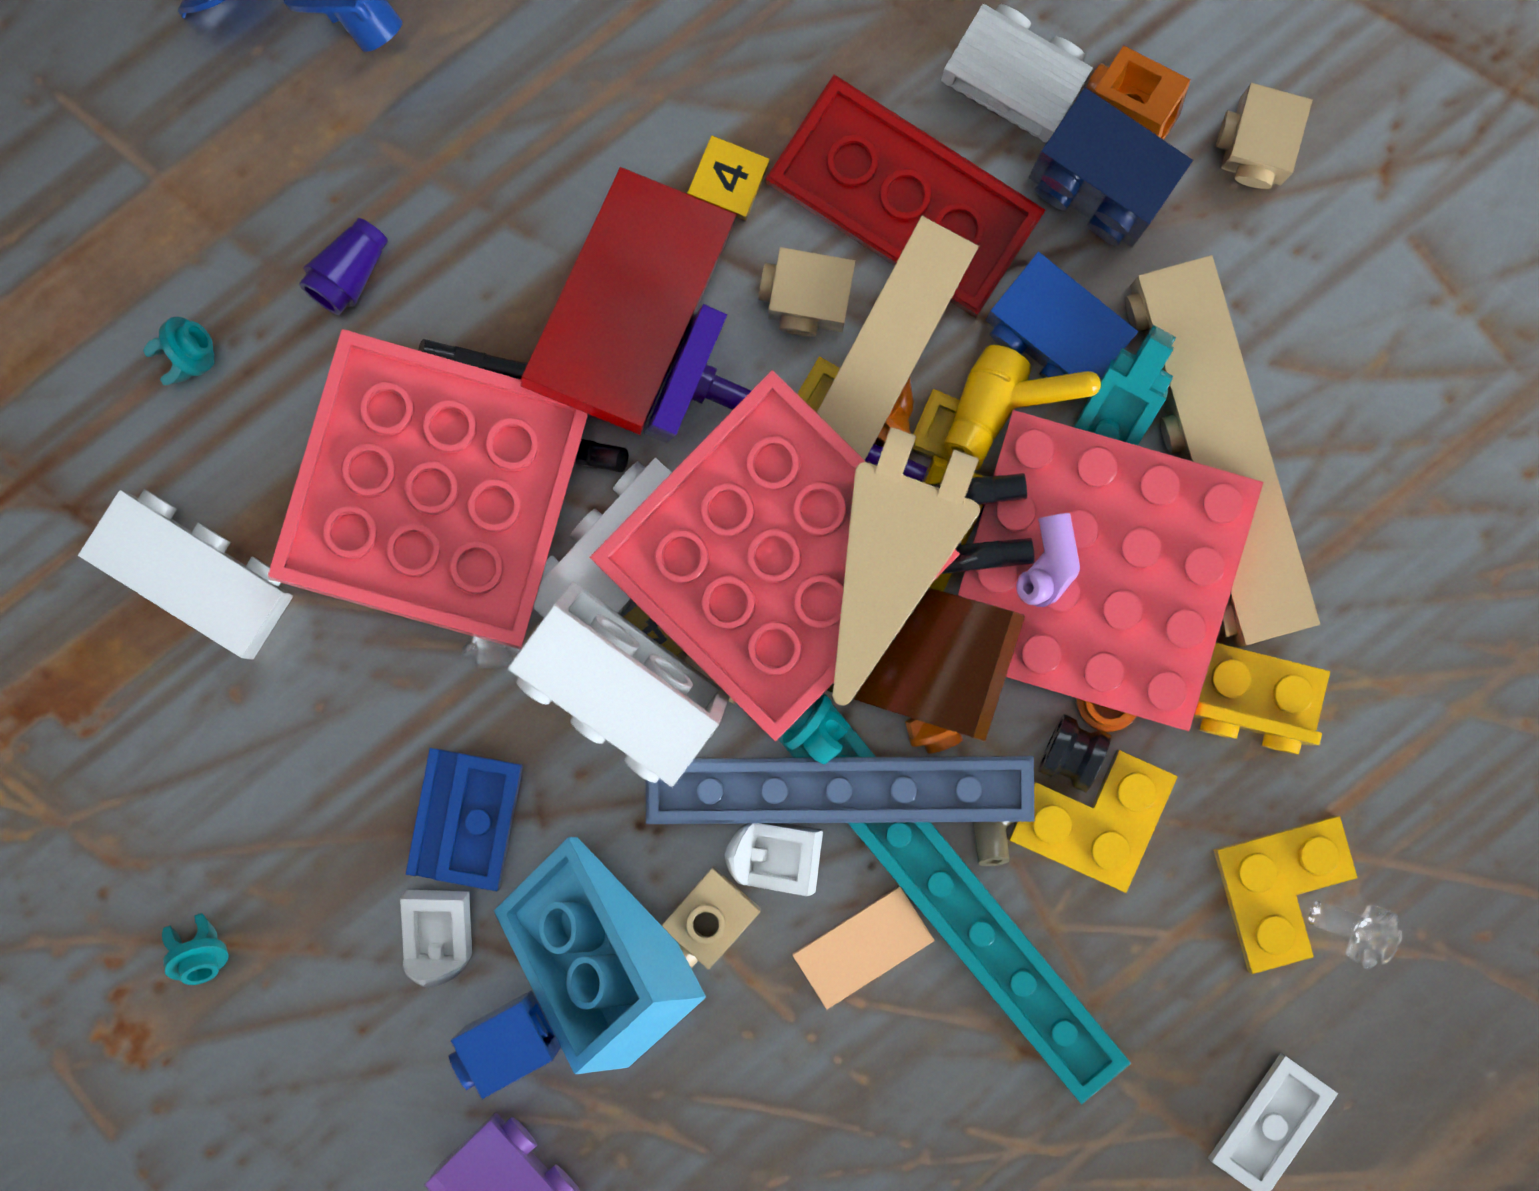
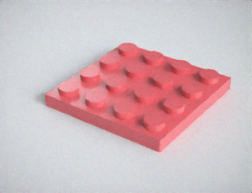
M341 329L268 578L287 585L522 650L588 414L521 387L520 379Z
M771 370L589 558L774 741H777L834 683L855 470L860 463L866 461ZM956 549L936 578L960 555Z
M1013 410L993 476L1024 473L1027 484V499L985 504L973 543L1032 538L1035 563L1044 552L1038 519L1051 515L1070 513L1080 571L1062 596L1056 602L1045 607L1024 603L1016 591L1018 577L1022 572H1027L1033 564L965 571L958 596L1011 610L1025 616L1006 677L1190 731L1264 482Z

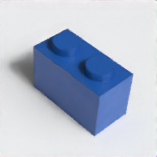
M1039 251L991 309L985 320L994 327L990 332V336L1000 346L1009 347L1021 355L1025 352L1044 367L1039 373L1041 378L1092 371L1101 379L1110 361H1115L1121 349H1125L1139 332Z
M531 990L465 1026L450 1040L456 1051L449 1054L448 1057L462 1086L466 1090L475 1086L481 1099H484L553 1061L561 1046Z

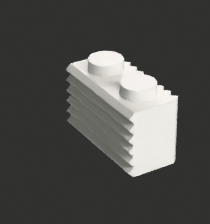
M983 3L945 66L941 81L953 87L957 92L963 93L967 98L974 99L978 104L984 105L988 110L996 112L1000 117L1006 118L1010 123L1018 125L1022 130L1028 131L1032 136L1039 137L1043 142L1047 143L1071 108L1093 67L1083 62L1086 57L1085 53L1072 42L1054 36L1051 42H1048L1028 30L1031 22L1019 11L1002 4L994 10Z

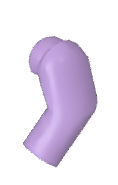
M1070 513L1051 515L1038 519L1044 552L1027 572H1022L1016 583L1018 596L1028 605L1045 607L1056 602L1079 574L1080 563Z

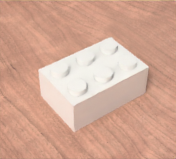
M572 581L508 668L518 676L516 683L528 696L546 705L552 700L573 716L570 720L572 725L585 737L599 744H602L606 739L627 754L625 757L626 764L639 776L653 783H656L660 778L671 787L674 786L720 724L730 697L719 686L574 581Z

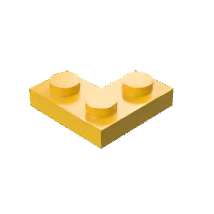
M1116 750L1091 807L1034 782V821L1015 822L1007 840L1127 893L1178 776L1121 750Z
M1331 816L1213 849L1247 971L1255 974L1313 958L1314 955L1296 895L1358 878L1341 817Z

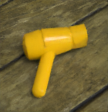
M989 345L985 347L967 377L954 422L946 437L944 446L950 457L953 450H957L979 458L975 470H979L993 440L1002 430L1012 415L1013 410L1094 396L1101 387L1099 376L1092 371H1084L1028 380L1032 368L1029 361L1023 355L1009 347Z

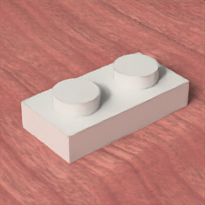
M1280 1053L1208 1159L1250 1190L1271 1191L1339 1093Z

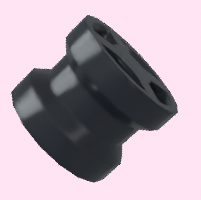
M1063 714L1047 744L1038 772L1049 777L1058 774L1063 775L1071 780L1074 788L1087 793L1102 766L1112 735L1101 730L1090 733L1079 727L1077 719Z

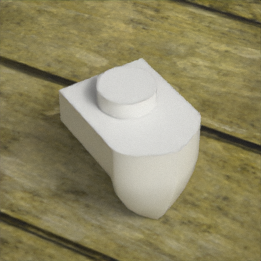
M747 823L734 834L726 847L724 855L728 871L734 880L741 885L810 896L816 892L823 830L785 823Z
M407 889L400 898L404 957L403 969L408 978L422 987L431 988L444 984L459 975L472 957L469 891Z

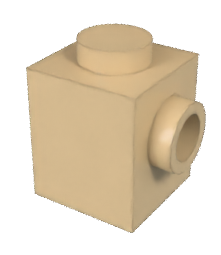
M1250 83L1240 97L1237 111L1227 110L1224 115L1216 142L1217 148L1226 150L1221 169L1236 173L1235 180L1246 186L1270 189L1273 183L1282 185L1294 171L1313 99Z
M780 247L777 265L771 263L764 264L758 300L770 302L768 319L780 321V331L798 336L815 337L818 328L843 333L856 260Z
M713 865L661 925L678 942L691 968L699 961L709 970L761 912V908Z

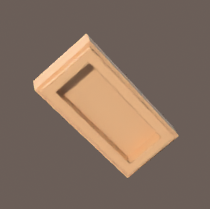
M899 885L792 953L825 1008L829 1009L935 940Z

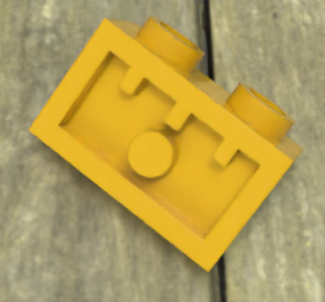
M1216 643L1194 717L1202 719L1199 730L1222 737L1237 739L1240 728L1264 734L1261 744L1263 747L1299 755L1302 744L1320 745L1322 733L1316 730L1330 671Z

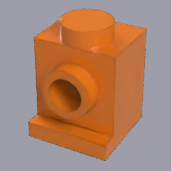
M1123 45L1110 66L1103 63L1098 65L1086 88L1164 140L1181 114L1191 79Z

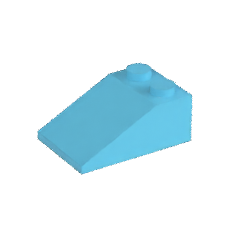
M568 837L494 910L574 1074L628 1068L706 998L678 942L578 837Z

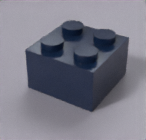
M1085 87L1041 150L1028 178L1038 184L1035 188L1036 193L1052 206L1064 211L1071 206L1089 218L1088 228L1104 241L1115 246H1119L1121 241H1123L1130 247H1133L1157 215L1193 162V159Z

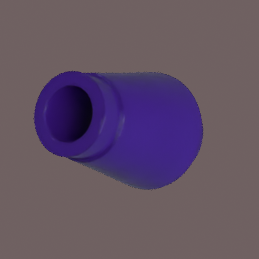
M357 218L351 227H348L303 267L306 275L299 283L300 287L323 308L336 315H340L347 305L351 307L356 305L382 253V249L388 243V239L374 225L364 219Z

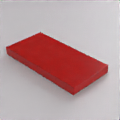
M835 74L765 179L766 184L894 266L921 216L978 245L979 247L950 300L951 303L975 318L981 312L1046 211L1035 202Z
M620 167L521 377V387L641 435L734 227L737 214Z

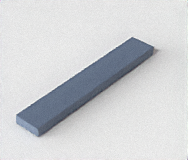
M1034 756L833 757L825 765L817 762L812 757L694 758L673 787L660 778L656 783L646 780V824L1034 821Z

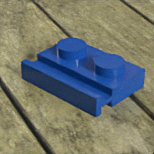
M430 748L405 875L499 891L523 765Z

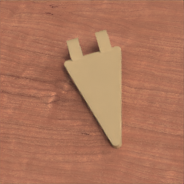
M891 427L878 465L863 462L857 466L854 479L833 699L837 704L847 705L851 702L979 515L980 508L977 502L965 498L979 458L953 450L941 486L937 488L903 475L916 436Z

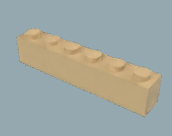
M1213 255L1138 275L1130 285L1132 294L1125 296L1126 311L1131 326L1139 332L1143 331L1145 338L1153 325L1176 337L1172 344L1174 349L1162 368L1165 372L1173 375L1168 387L1167 398L1164 402L1168 416L1160 418L1161 431L1168 452L1170 454L1179 453L1182 459L1264 482L1220 627L1222 636L1224 638L1232 636L1234 645L1237 648L1321 625Z

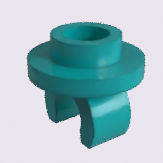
M177 316L171 317L164 322L159 329V337L150 340L143 350L146 357L165 353L172 362L170 371L160 378L163 385L184 382L192 375H203L212 368L215 360L213 342L206 329L197 322Z
M823 693L784 733L782 743L791 750L803 743L808 754L817 762L825 765L842 750L843 746L837 741L849 731L850 726L839 714L829 711L832 699Z
M202 913L194 916L197 934L191 941L182 943L180 935L171 925L163 928L162 931L163 944L169 950L163 958L165 974L169 978L179 980L187 985H197L210 981L218 974L219 969L227 963L229 958L225 943L217 939L215 927Z

